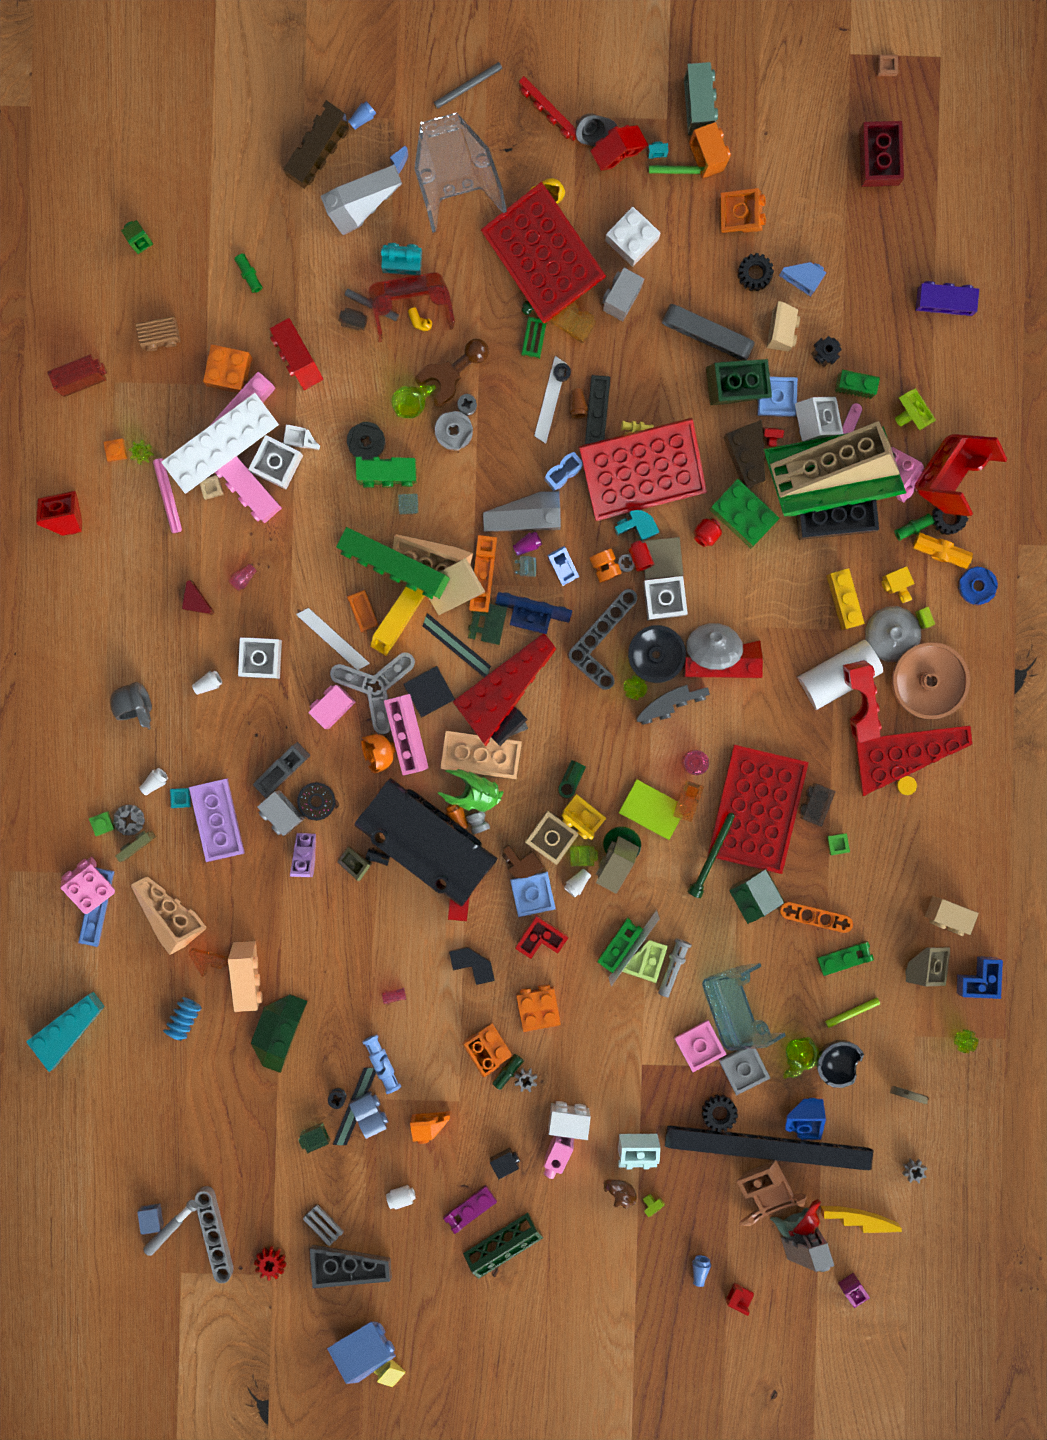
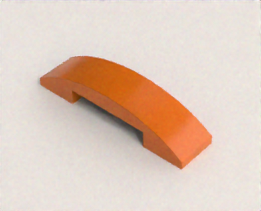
M478 535L474 573L485 592L470 600L469 611L486 613L489 611L497 537Z

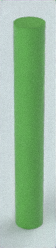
M649 165V173L701 174L700 171H703L705 167Z

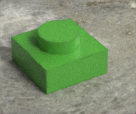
M109 811L89 818L95 836L115 829Z
M847 833L827 836L830 855L850 852Z

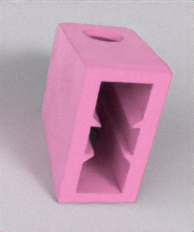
M553 1136L545 1155L544 1167L546 1169L544 1175L553 1179L556 1172L559 1174L563 1173L573 1152L574 1138Z

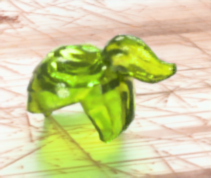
M424 385L419 388L413 386L400 387L395 391L391 400L396 416L403 419L418 417L425 408V398L436 389V386Z
M810 1037L794 1039L787 1044L786 1059L790 1068L784 1072V1079L798 1077L804 1070H809L816 1066L819 1050Z

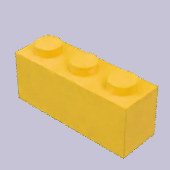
M850 569L826 575L841 630L865 624Z

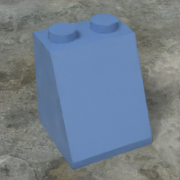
M370 1322L327 1348L346 1384L360 1382L396 1357L394 1353L395 1348L390 1340L387 1341L384 1335L385 1329L380 1323Z

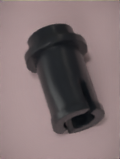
M368 848L365 858L369 860L368 862L373 861L385 866L388 865L389 855L374 850L375 848Z

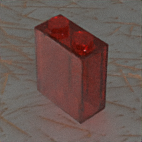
M91 354L47 371L54 390L63 397L107 380L105 376L107 370L104 364L100 363L99 359H95Z

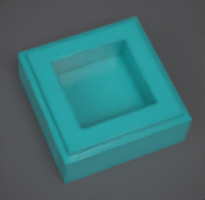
M189 788L170 789L171 808L191 807Z

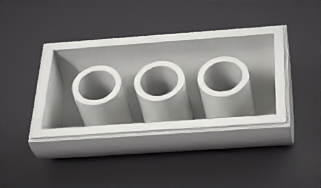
M866 640L858 642L797 677L815 710L853 690L845 684L843 665L865 660L873 665L875 669L874 677L883 673V667L877 654Z

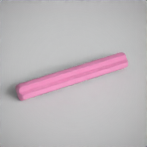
M162 458L155 459L153 464L172 533H179L182 531L167 470L161 463L163 461Z

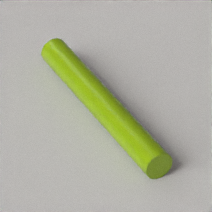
M876 997L825 1021V1023L830 1028L880 1005V1001Z

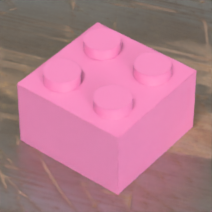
M338 685L328 687L323 693L325 696L321 700L317 699L310 706L311 710L308 712L324 729H330L356 703Z

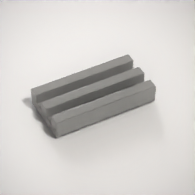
M318 1204L303 1217V1220L328 1246L336 1241L344 1232ZM315 1211H317L327 1221V1223L337 1232L336 1234H334L327 1227V1225L314 1213ZM310 1216L324 1229V1231H325L331 1238H329V1237L315 1224V1222L310 1218Z

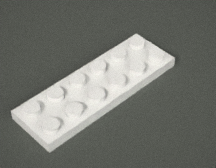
M254 393L161 463L186 494L279 424L257 394Z

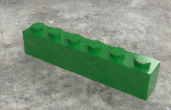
M348 527L345 528L336 548L341 550L340 554L344 557L351 559L353 556L358 559L357 563L365 567L369 564L374 567L373 571L381 575L385 572L390 575L389 579L397 583L403 581L407 583L406 587L413 591H416L418 588L423 591L422 595L433 599V597L440 599L450 580L445 574Z

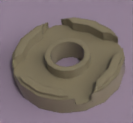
M891 1086L890 1093L928 1104V1096Z

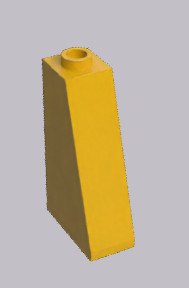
M405 587L374 633L370 647L387 657L425 597L422 595V590L417 588L416 591Z

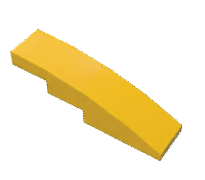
M821 1206V1215L824 1219H840L843 1226H859L863 1233L902 1232V1228L897 1222L875 1213L841 1206Z

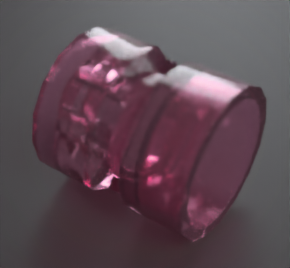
M691 750L683 756L682 767L689 774L701 775L709 767V758L702 751Z

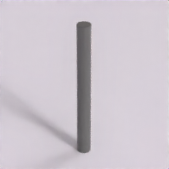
M499 62L439 98L433 102L437 109L502 70L501 64Z

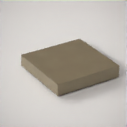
M680 537L641 541L642 543L646 542L654 561V566L644 570L645 580L684 575Z

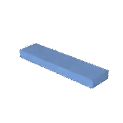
M96 867L112 885L114 871ZM109 898L90 913L84 914L78 943L95 947L99 946Z

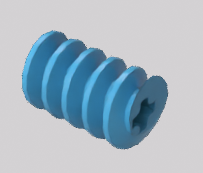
M182 997L184 1002H177L181 1008H174L173 1010L177 1016H170L174 1022H167L170 1030H163L166 1035L179 1041L187 1038L186 1032L191 1030L189 1025L194 1024V1018L198 1016L197 1012L202 1009L197 1002L186 997Z

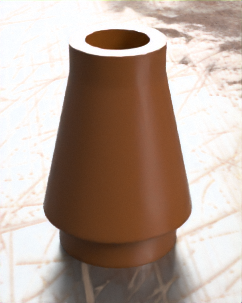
M580 388L571 390L570 414L575 419L585 418L589 410L583 390Z

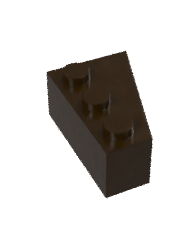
M762 420L729 432L723 437L739 479L748 489L765 481Z

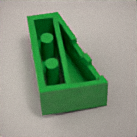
M356 457V480L359 485H363V488H374V485L392 488L394 487L393 484H401V487H413V484H417L416 459L399 457L380 459V457H373V459L362 460V457Z

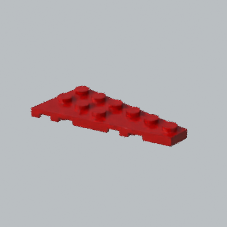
M546 634L540 635L453 701L485 746L489 743V739L494 732H497L500 728L499 725L504 718L510 714L524 695L528 685L532 684L536 674L545 666L556 651V647Z

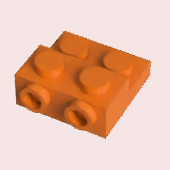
M759 188L721 193V231L723 233L762 231V225H766L765 213H762V206L766 205L765 194H762Z
M549 984L541 985L537 990L531 991V988L519 990L520 993H516L523 1032L561 1025L554 986L550 987Z

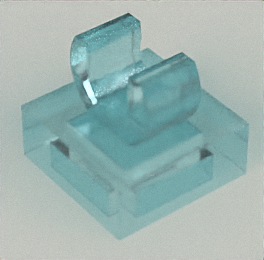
M520 556V560H515L516 564H520V570L515 571V574L525 577H536V557Z

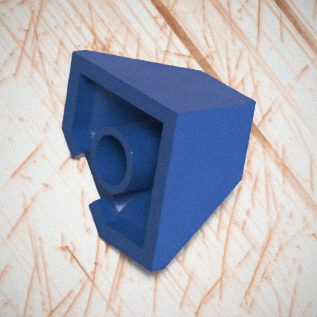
M803 1099L787 1115L785 1130L789 1132L794 1131L797 1133V1137L802 1140H821L826 1121L823 1099Z

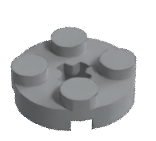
M448 412L442 414L436 421L435 436L439 444L444 448L458 451L467 446L471 441L473 427L470 419L462 412ZM455 426H457V431L459 433L457 435L454 434L453 436L450 435L451 431L449 430V428H454Z

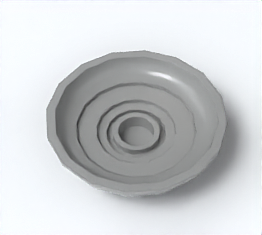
M889 606L876 611L869 619L865 629V640L871 645L879 659L887 662H897L904 652L920 643L921 627L917 618L909 610L899 606Z
M708 623L699 626L690 633L686 642L687 652L691 659L699 666L708 669L722 670L731 667L740 660L743 653V643L738 634L730 627L719 623Z

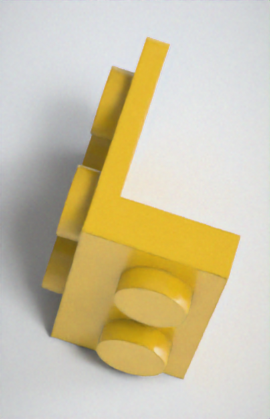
M578 794L564 808L561 815L563 817L562 821L569 827H576L578 829L577 833L585 840L587 838L592 840L594 833L606 820L603 814Z

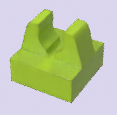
M651 1194L643 1199L648 1206L644 1210L648 1217H651L665 1206L662 1199L655 1201Z

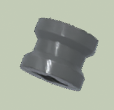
M464 394L458 399L457 404L460 412L466 416L475 413L477 403L474 396Z

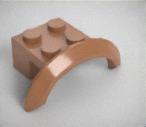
M776 1160L743 1172L737 1180L745 1199L753 1197L758 1206L757 1210L747 1215L739 1224L751 1226L763 1217L783 1208L795 1205L804 1206L807 1198L806 1195L802 1193L793 1194Z

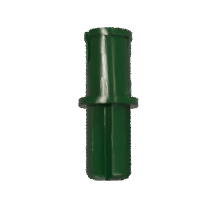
M514 1054L505 1067L502 1066L503 1070L492 1084L501 1090L508 1080L515 1076L514 1073L524 1060L517 1054Z

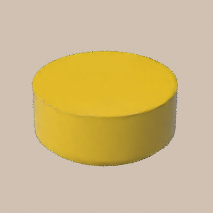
M905 776L897 781L896 787L899 793L911 795L916 791L917 783L914 778Z

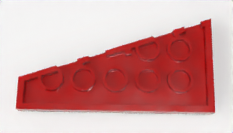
M971 726L886 735L859 743L855 740L862 796H866L885 785L973 745Z

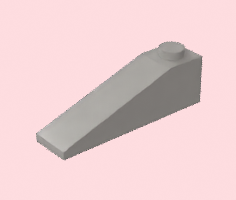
M392 165L336 187L321 195V199L327 214L341 234L345 235L359 228L364 223V220L370 214H373L377 210L376 208L384 200H387L402 182L396 166Z
M559 491L538 492L483 512L484 532L560 530Z

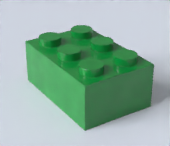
M739 479L709 509L750 549L780 519Z

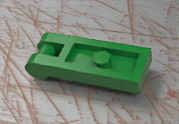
M626 918L597 960V963L613 973L639 937L643 928L639 925L635 926L632 920ZM627 929L632 932L630 938L624 934Z
M864 941L818 956L817 960L822 975L826 976L873 961V954H870L869 942ZM861 950L863 956L858 957L856 951Z

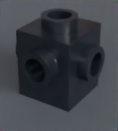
M828 336L824 340L821 337L813 345L815 349L811 355L823 367L828 363L833 365L840 358L838 353L842 349L840 348V343L835 338Z

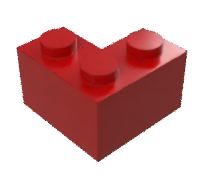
M625 125L622 128L616 126L608 131L609 135L598 140L595 143L596 146L590 152L600 170L604 171L613 169L624 158L637 156L648 146V143L638 125Z
M536 914L516 943L515 949L532 959L540 945L544 944L558 954L569 937L566 933Z

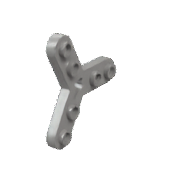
M401 653L374 676L338 664L332 667L330 676L334 682L368 695L373 728L379 734H386L391 730L384 700H388L387 690L413 669L415 659L409 653ZM378 681L381 690L373 692L371 686L366 685V683L375 684Z

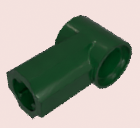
M573 760L570 761L558 787V793L562 798H570L575 794L586 766ZM564 784L572 787L571 794L564 795L561 788Z

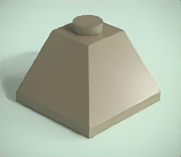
M925 948L908 962L905 972L906 982L921 986H946L950 948Z

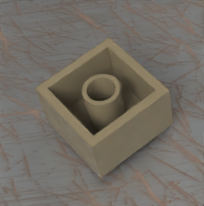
M618 837L616 842L612 841L607 849L606 856L602 857L598 865L599 868L595 874L598 876L596 883L617 894L635 863L639 847L621 837Z

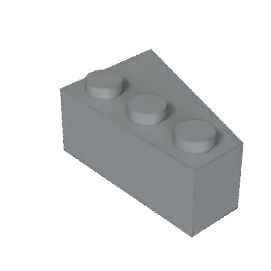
M818 1227L814 1234L806 1236L796 1234L791 1238L781 1237L788 1260L815 1272H825L830 1267L835 1266L828 1243Z

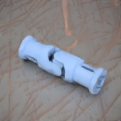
M375 1034L363 1040L362 1043L367 1047L370 1061L378 1078L382 1080L386 1088V1094H390L400 1089L401 1084H398L394 1075L395 1071L387 1057L386 1051L382 1049L377 1039L378 1035Z

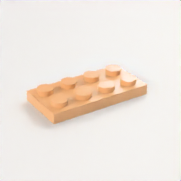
M446 731L441 769H461L474 774L517 779L522 741L507 739L499 746L490 738L489 743L485 746L478 735Z

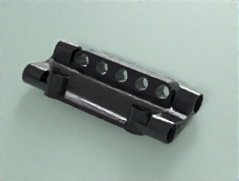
M392 778L384 784L377 796L354 824L355 827L371 838L375 846L430 886L435 892L445 894L460 907L468 900L477 885L498 859L488 850L482 848L481 841L418 793L411 789L406 790ZM380 832L385 836V840L380 837ZM440 879L446 882V886L441 883Z

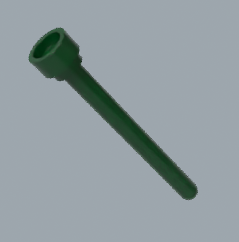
M733 813L727 815L697 881L689 886L687 892L696 898H701L704 893L703 884L735 818Z

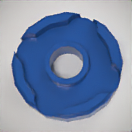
M974 567L965 571L958 584L961 597L973 605L988 603L994 598L998 587L996 576L990 570L983 567ZM976 580L980 581L983 585L981 591H976L973 587Z

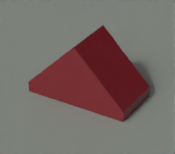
M191 580L187 581L182 609L210 615L214 614L215 612L195 583Z

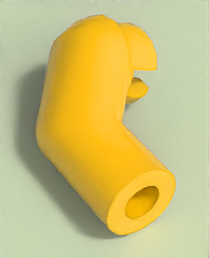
M416 307L408 310L414 328L422 331L431 329L433 325L431 319L421 318Z

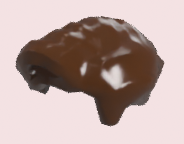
M611 1179L603 1182L604 1191H609L615 1198L614 1207L623 1206V1208L627 1209L635 1205L637 1195L631 1184L626 1181Z

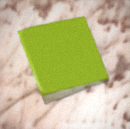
M929 607L915 611L921 629L935 624Z

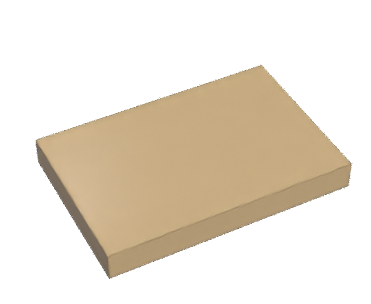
M464 558L439 571L449 577L450 580L440 599L433 597V599L429 598L438 615H441L481 595L485 590L469 562Z

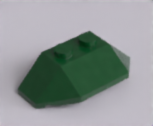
M289 994L263 1008L251 1040V1045L263 1067L279 1073L282 1072L306 1008L307 1000Z

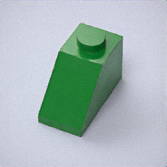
M137 220L125 224L124 229L121 230L130 246L138 255L153 245V242Z

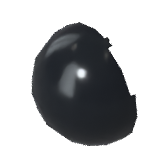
M832 1041L826 1044L817 1056L816 1066L818 1074L827 1085L834 1088H844L852 1085L857 1077L856 1066L859 1061L862 1062L864 1053L856 1044L850 1041Z

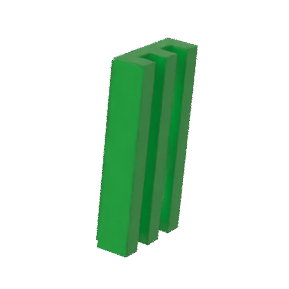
M528 316L522 356L526 355L540 359L547 322L544 324L540 318ZM531 322H535L530 351H526ZM542 323L538 351L536 353L534 352L538 325Z

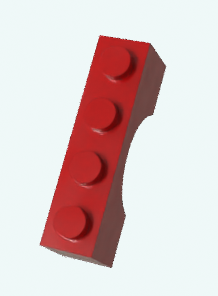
M865 660L843 665L845 684L852 689L859 690L862 696V704L859 711L850 718L851 735L858 743L880 738L882 726L878 719L879 705L875 697L877 694V687L873 680L875 669L873 665Z

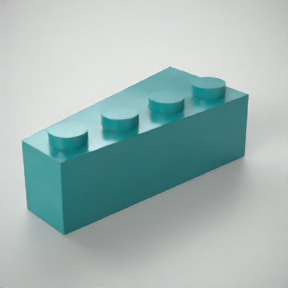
M94 991L26 1041L48 1072L56 1068L105 1007Z

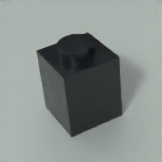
M511 1148L490 1158V1164L498 1180L518 1170L519 1162H521L517 1152H512Z

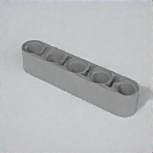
M204 1186L195 1196V1202L198 1204L197 1213L213 1277L218 1283H226L234 1271V1266L215 1192L211 1187ZM201 1194H207L209 1200L204 1201L201 1198ZM205 1213H212L214 1219H208ZM211 1231L217 1232L218 1235H219V1237H218V1238L212 1237V1236L210 1235V1232H211ZM215 1250L222 1251L223 1256H217ZM219 1269H226L228 1274H221Z

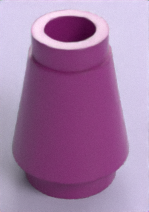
M536 531L525 535L513 545V548L519 556L539 549V546L543 544Z

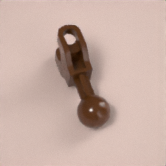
M472 339L465 346V354L452 365L448 361L443 365L429 364L416 375L415 382L419 385H424L431 380L438 381L441 384V390L433 400L437 408L442 407L455 396L456 384L461 379L459 375L461 371L471 363L479 364L487 359L489 347L485 341Z

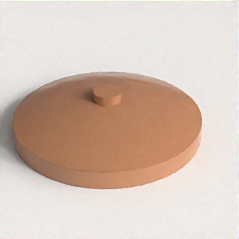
M922 643L908 649L898 659L892 673V689L896 700L905 711L922 719H940L954 713L964 703L970 688V674L964 659L954 649L941 643Z

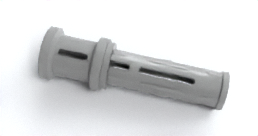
M678 938L675 939L676 944L673 952L669 954L670 963L658 991V994L665 997L670 996L680 966L685 963L687 950L692 945ZM672 970H673V973H672V975H671L670 981H669V983H668V985H667V982H668V980H669L670 974H671V972H672Z

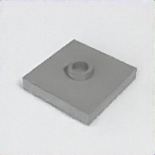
M753 1043L719 1059L736 1095L770 1079Z

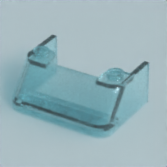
M761 963L738 966L703 980L702 986L722 1044L729 1051L767 1048L786 1036L785 1032L771 1034L768 1025L764 1021L754 1020L742 985L750 982V973L762 967Z

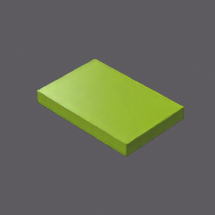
M636 779L618 813L670 840L687 806Z

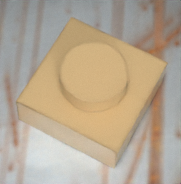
M217 475L206 478L200 483L205 500L224 495Z

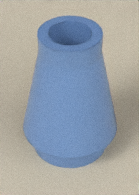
M366 101L359 105L348 122L356 130L361 125L372 120L376 112Z
M698 1255L692 1261L693 1284L703 1287L711 1268V1263L708 1257Z

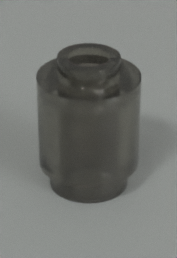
M346 307L344 311L341 310L338 321L341 322L342 327L364 331L368 316L364 315V312Z

